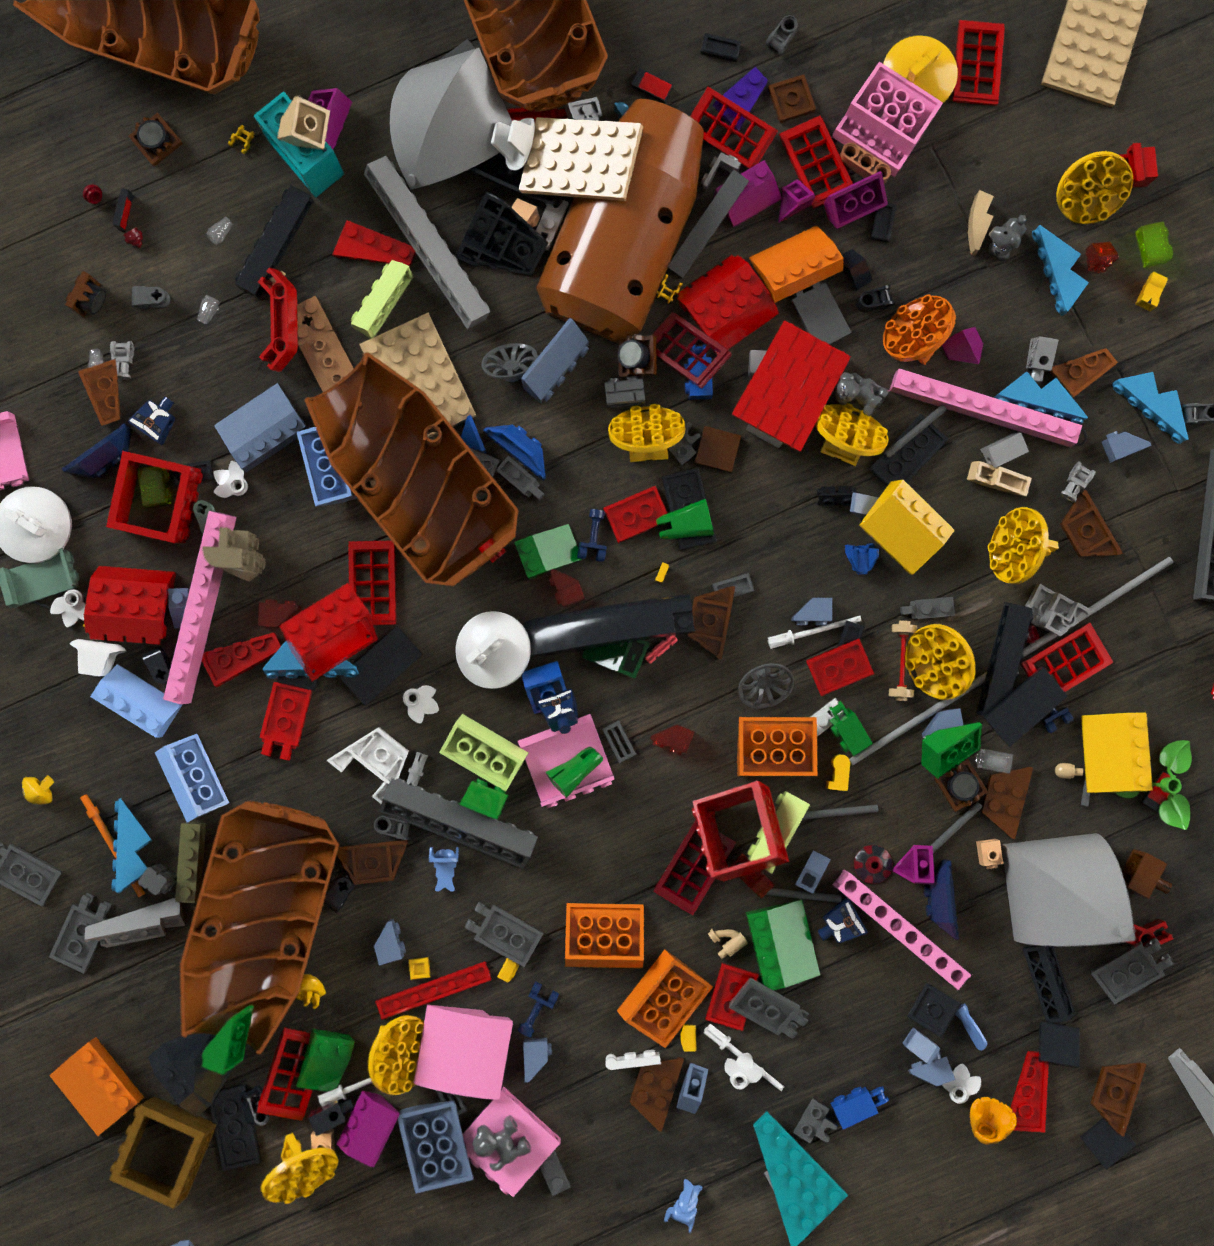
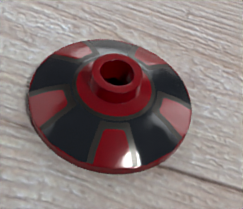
M865 846L855 856V872L861 880L867 883H881L889 877L892 871V858L888 851L880 846ZM872 862L878 863L877 868L873 869L871 867Z

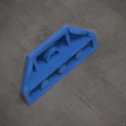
M514 425L486 427L483 430L485 435L541 480H545L543 449L541 448L542 444L537 439L532 438L531 440L527 437V432L520 426L516 428Z

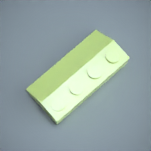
M391 260L390 264L387 263L384 266L381 278L373 283L370 295L364 297L359 312L356 311L351 318V325L354 329L370 339L376 336L413 279L409 266Z
M462 714L455 722L439 753L502 790L507 791L529 752Z
M785 791L777 797L775 810L786 848L810 804ZM762 827L756 836L759 838L755 845L752 844L747 852L750 861L770 856ZM776 866L767 868L765 870H767L770 873H773Z

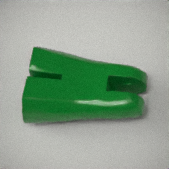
M706 499L664 514L656 519L657 526L669 523L672 525V529L659 532L660 539L671 540L714 535Z
M587 747L569 761L546 771V775L554 787L567 798L581 781L602 763L603 757L593 747Z

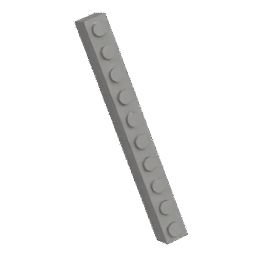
M384 156L367 164L364 175L467 330L485 321L490 313L488 304L481 299L477 288L471 284L467 273L461 269L457 258L451 254L444 239H441L435 225L431 224L425 210L419 206L415 195L409 191L405 180L397 173L393 162L389 161L387 156Z

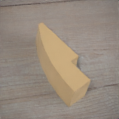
M979 190L974 198L969 216L968 238L970 252L973 256L979 251L993 219V216L987 214V211L994 196Z
M982 461L971 463L967 477L968 481L1020 496H1027L1032 479L1000 466L994 468L992 465Z

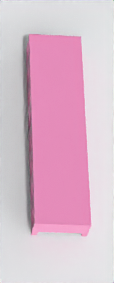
M843 869L841 875L832 885L959 990L968 977H971V974L851 873Z

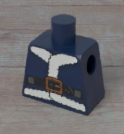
M165 396L159 405L148 400L127 422L157 443L163 445L176 419L168 413L174 402Z
M572 689L537 700L541 713L551 731L559 730L560 733L567 734L571 730L570 726L578 723L577 702Z
M848 898L843 899L841 903L837 904L822 917L826 926L817 931L822 941L833 936L837 943L868 933Z

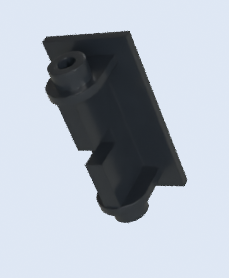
M821 486V488L817 489V495L819 496L817 505L850 506L852 494L856 493V488L852 486H838V492L835 493V486Z

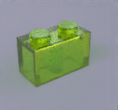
M1164 221L1141 226L1135 231L1144 268L1164 264L1172 259L1173 249L1169 245V233L1164 225Z
M155 466L137 468L143 506L154 508L171 505L172 491L168 488L167 481L170 480L168 470Z

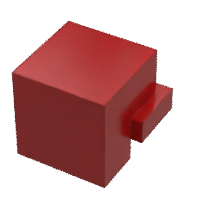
M1133 143L1127 149V154H1120L1132 169V188L1148 187L1158 177L1155 147L1141 148V143Z

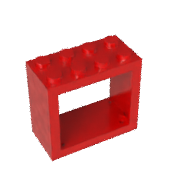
M122 451L106 527L172 543H185L190 536L189 524L194 518L193 506L198 500L199 493L197 488L203 478L202 469ZM141 463L180 473L181 478L171 524L166 533L127 524Z
M349 583L280 625L292 654L311 681L319 678L378 640L369 611Z
M755 781L693 801L694 808H692V813L698 822L697 833L702 838L703 845L701 848L708 862L706 869L712 878L724 882L789 862L770 788L760 781ZM755 800L770 856L729 868L714 814L717 811Z

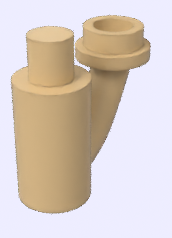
M711 929V932L708 933L714 943L721 941L719 937L732 938L718 952L721 959L727 955L731 957L748 944L741 932L739 933L735 930L713 931Z

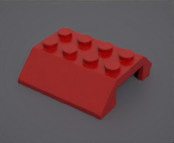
M733 255L729 256L721 262L722 267L720 265L715 266L706 273L707 277L702 275L691 283L692 288L687 286L677 293L678 303L684 312H689L703 333L728 350L779 314L768 289L749 263L739 255L736 257ZM711 348L713 352L716 354V356H718L719 353L713 348Z
M99 566L90 577L84 610L85 633H89L90 639L104 640L105 635H107V641L123 642L124 636H126V642L143 643L145 638L146 644L160 645L161 639L166 638L167 627L164 624L168 589H174L176 572Z

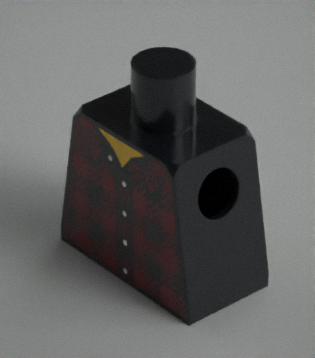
M351 1099L341 1104L337 1100L326 1106H320L309 1111L308 1119L315 1135L318 1136L345 1122V1115L353 1111L354 1105ZM336 1111L338 1114L332 1116L330 1113Z

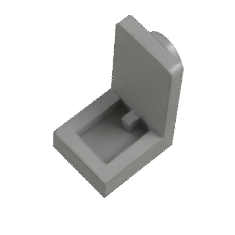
M722 152L718 158L714 157L710 165L712 168L710 173H705L701 184H703L702 191L706 192L719 167L730 173L733 170L738 172L741 165L738 162L739 160L732 155L727 156Z

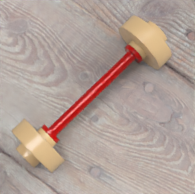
M899 621V624H892V632L899 633V637H902L900 683L897 685V689H889V696L895 697L896 701H907V697L914 698V690L907 689V685H904L906 638L909 637V634L917 631V625H911V621Z

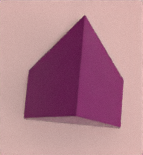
M799 180L782 187L779 222L812 206L815 195Z
M972 327L948 338L942 345V348L948 360L979 364L983 342L976 328Z
M913 845L892 871L914 884H934L933 846Z

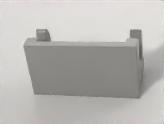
M1020 432L1013 433L982 448L981 452L987 464L993 465L995 468L1029 452Z

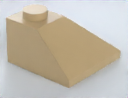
M296 96L280 120L278 139L294 146L323 150L330 111Z

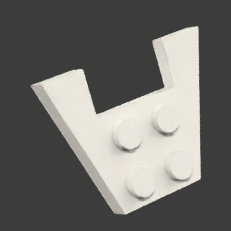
M378 727L326 761L340 772H343L353 758L359 761L384 781L372 796L381 804L391 778H399L409 750Z

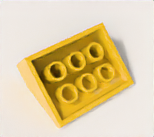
M904 480L891 481L859 524L910 575H913L944 546L954 532V529Z
M1146 713L1081 716L1087 793L1144 792L1153 790Z

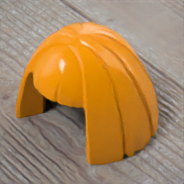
M981 1097V1099L978 1098L972 1103L970 1108L971 1128L975 1138L982 1144H996L1004 1140L1016 1126L1017 1118L1015 1113L1003 1102H999V1100L994 1098L990 1099V1097Z

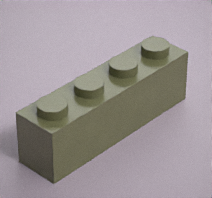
M181 823L175 902H198L202 887L206 823Z

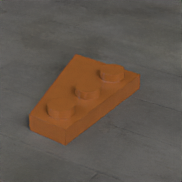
M1105 348L1053 366L1050 373L1059 380L1073 398L1118 362Z
M116 358L79 370L78 373L101 426L120 420Z

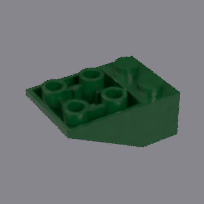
M639 640L586 649L582 658L635 679L650 643Z

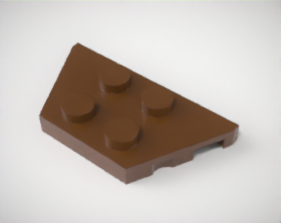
M1087 490L1082 491L1060 523L1078 557L1123 554Z
M735 586L695 596L693 600L692 614L695 633L687 635L719 659H722Z
M1033 767L990 774L986 788L988 793L984 795L980 812L1011 839L1016 838Z
M408 840L339 846L337 856L342 862L344 869L349 873L354 885L393 881L408 845Z
M683 1057L660 1060L661 1064L640 1066L630 1103L660 1132H662L684 1061Z
M1142 1062L1102 1066L1090 1103L1116 1133L1123 1137L1147 1065Z

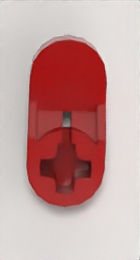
M492 537L479 550L483 553L497 541ZM503 547L490 561L495 562L507 552L506 549Z

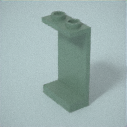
M60 548L59 554L48 561L27 563L12 569L0 568V586L6 606L16 608L79 587L78 581L80 578L78 572L74 570V557L72 553L64 548Z

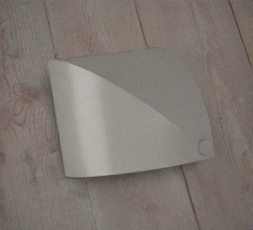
M480 48L410 69L402 77L395 89L390 109V134L398 165L410 190L455 176L500 153L491 144L495 123L501 122L511 126L512 120L498 93Z
M1094 833L1002 844L1014 941L1042 946H1081L1135 940L1131 908L1124 878L1111 847L1101 835Z

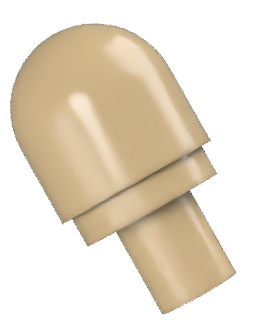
M1060 763L1056 766L1055 773L1059 778L1071 779L1074 778V775L1083 776V768H1075V765L1070 763Z

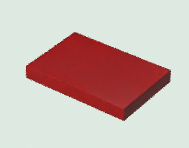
M656 486L603 508L618 543L658 527L656 519L667 514Z
M859 638L806 660L821 696L874 674Z
M721 963L705 1020L743 1031L747 1018L730 1009L729 1003L749 978L758 981L759 974Z

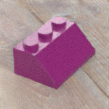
M338 88L311 91L308 101L330 111L325 141L334 149L339 134L343 129L345 119L349 114L352 101Z
M765 160L741 173L750 182L726 215L733 228L782 199L775 177ZM723 185L715 189L714 197L717 195V193Z
M877 172L827 197L824 202L827 219L837 229L888 205L882 172Z
M362 1091L339 1137L338 1147L346 1155L374 1168L400 1113L380 1094Z

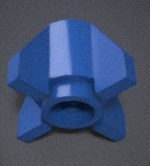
M874 543L859 546L845 545V553L852 565V570L856 571V574H868V571L872 570L879 557V549L875 548Z

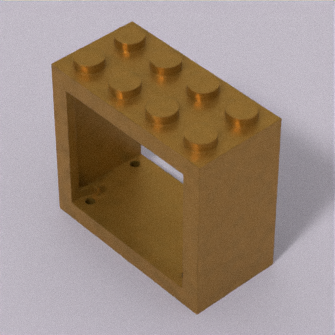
M154 1096L143 1104L138 1105L133 1115L135 1116L134 1122L129 1125L126 1131L128 1136L118 1150L120 1155L110 1169L112 1174L109 1180L174 1209L188 1197L217 1125L200 1116L195 1117L188 1111ZM149 1118L194 1138L174 1187L129 1168Z

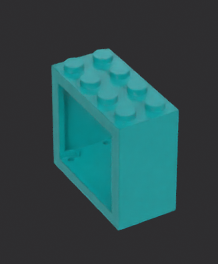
M283 91L253 116L268 142L316 198L345 174L333 149L326 141L324 149L320 150L294 146L278 139L280 120L292 102Z

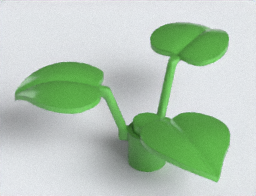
M1180 740L1169 743L1161 750L1159 761L1161 765L1168 767L1167 772L1170 777L1163 778L1160 783L1152 782V786L1160 787L1163 792L1170 793L1167 796L1168 800L1163 801L1159 806V816L1162 821L1170 826L1187 830L1190 822V805L1183 795L1176 794L1181 790L1182 785L1172 772L1177 774L1186 772L1190 768L1192 755L1190 741ZM1114 792L1124 798H1133L1139 794V792Z

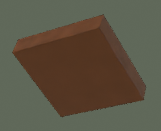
M804 74L768 86L779 123L816 111Z
M704 426L695 464L731 473L741 435Z

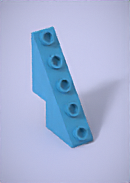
M1039 225L1032 231V237L1035 242L1037 241L1039 247L1038 255L1043 260L1044 273L1050 281V292L1056 299V310L1063 316L1070 310L1089 282L1071 270L1081 254Z
M1025 372L994 397L1018 406L1035 409L1034 411L1044 414H1053L1054 417L1060 419L1068 418L1076 424H1082L1083 420L1088 418L1057 378L1041 389L1030 374Z
M1153 372L1118 379L1112 383L1113 389L1118 394H1123L1132 406L1138 407L1143 411L1142 414L1146 418L1156 422L1160 430L1169 433L1174 442L1181 444L1188 440L1177 390L1158 394Z
M287 641L283 643L262 668L267 675L266 677L270 679H276L278 676H286L287 678L305 676L309 678L292 654ZM345 660L323 675L329 678L336 677V675L355 677L359 672L356 666Z
M121 798L119 801H115V813L118 812V820L114 821V832H117V840L113 842V851L117 852V859H113V871H116V879H112V891H116L117 894H120L141 878L147 866L138 856L137 852L153 841Z

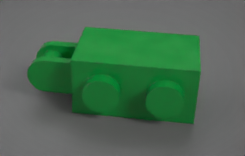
M838 701L836 706L833 708L829 707V711L833 716L829 720L833 726L830 729L836 738L839 737L842 742L839 744L844 752H849L855 756L873 743L856 714L851 709H846L843 703Z

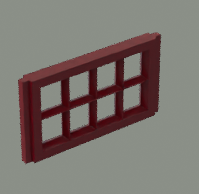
M673 312L652 334L656 336V345L664 336L672 341L664 352L656 348V357L701 389L732 356L728 349ZM677 323L684 330L674 339L667 333ZM688 331L696 337L685 347L678 341ZM700 339L707 346L697 355L690 349ZM677 345L684 351L674 361L667 356V353ZM710 348H713L719 355L709 364L702 357ZM686 353H689L696 359L685 369L678 362ZM698 361L707 366L699 377L690 372Z
M697 819L692 824L653 890L656 894L691 915L696 912L715 879L698 866L703 857V852L700 847L690 842L697 831ZM719 832L725 858L727 859L736 842ZM688 846L700 853L695 863L682 857ZM679 860L691 867L686 878L673 871ZM695 870L707 877L702 887L689 881ZM670 875L683 882L677 893L665 886ZM686 884L698 891L693 902L680 895Z

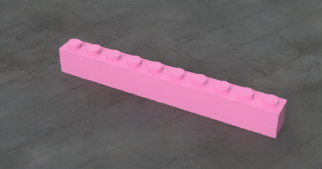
M898 369L895 372L889 390L890 392L940 407L944 405L948 410L1067 447L1077 444L1082 425L902 369Z
M213 511L208 513L165 689L164 700L177 704H189L192 702L223 575V570L210 565L205 560L202 546L218 547L220 527L234 530L237 517Z

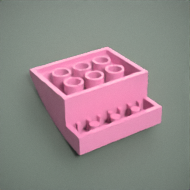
M879 62L851 102L832 137L844 145L854 143L886 163L891 169L890 175L895 177L943 102Z
M427 1005L414 1084L457 1095L499 1100L513 1021L508 1017L490 1016L483 1010Z

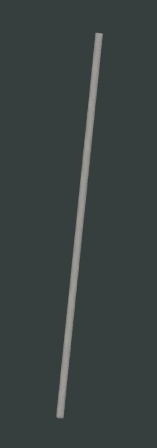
M1167 557L1088 607L1092 610V613L1083 617L1078 623L1173 563V560ZM1049 632L1036 640L1035 643L1023 649V658L1057 637V635ZM986 673L973 680L970 688L962 695L950 700H941L857 755L849 759L851 765H855L983 684Z

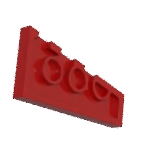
M347 220L332 255L333 257H347L354 260L361 259L390 264L391 260L411 267L416 251L411 245Z
M270 633L245 642L233 643V645L215 648L208 652L204 651L202 662L214 686L219 687L273 657L282 644L276 633Z
M1027 1051L1010 1107L1017 1118L1013 1131L1045 1133L1049 1064L1039 1062V1051Z

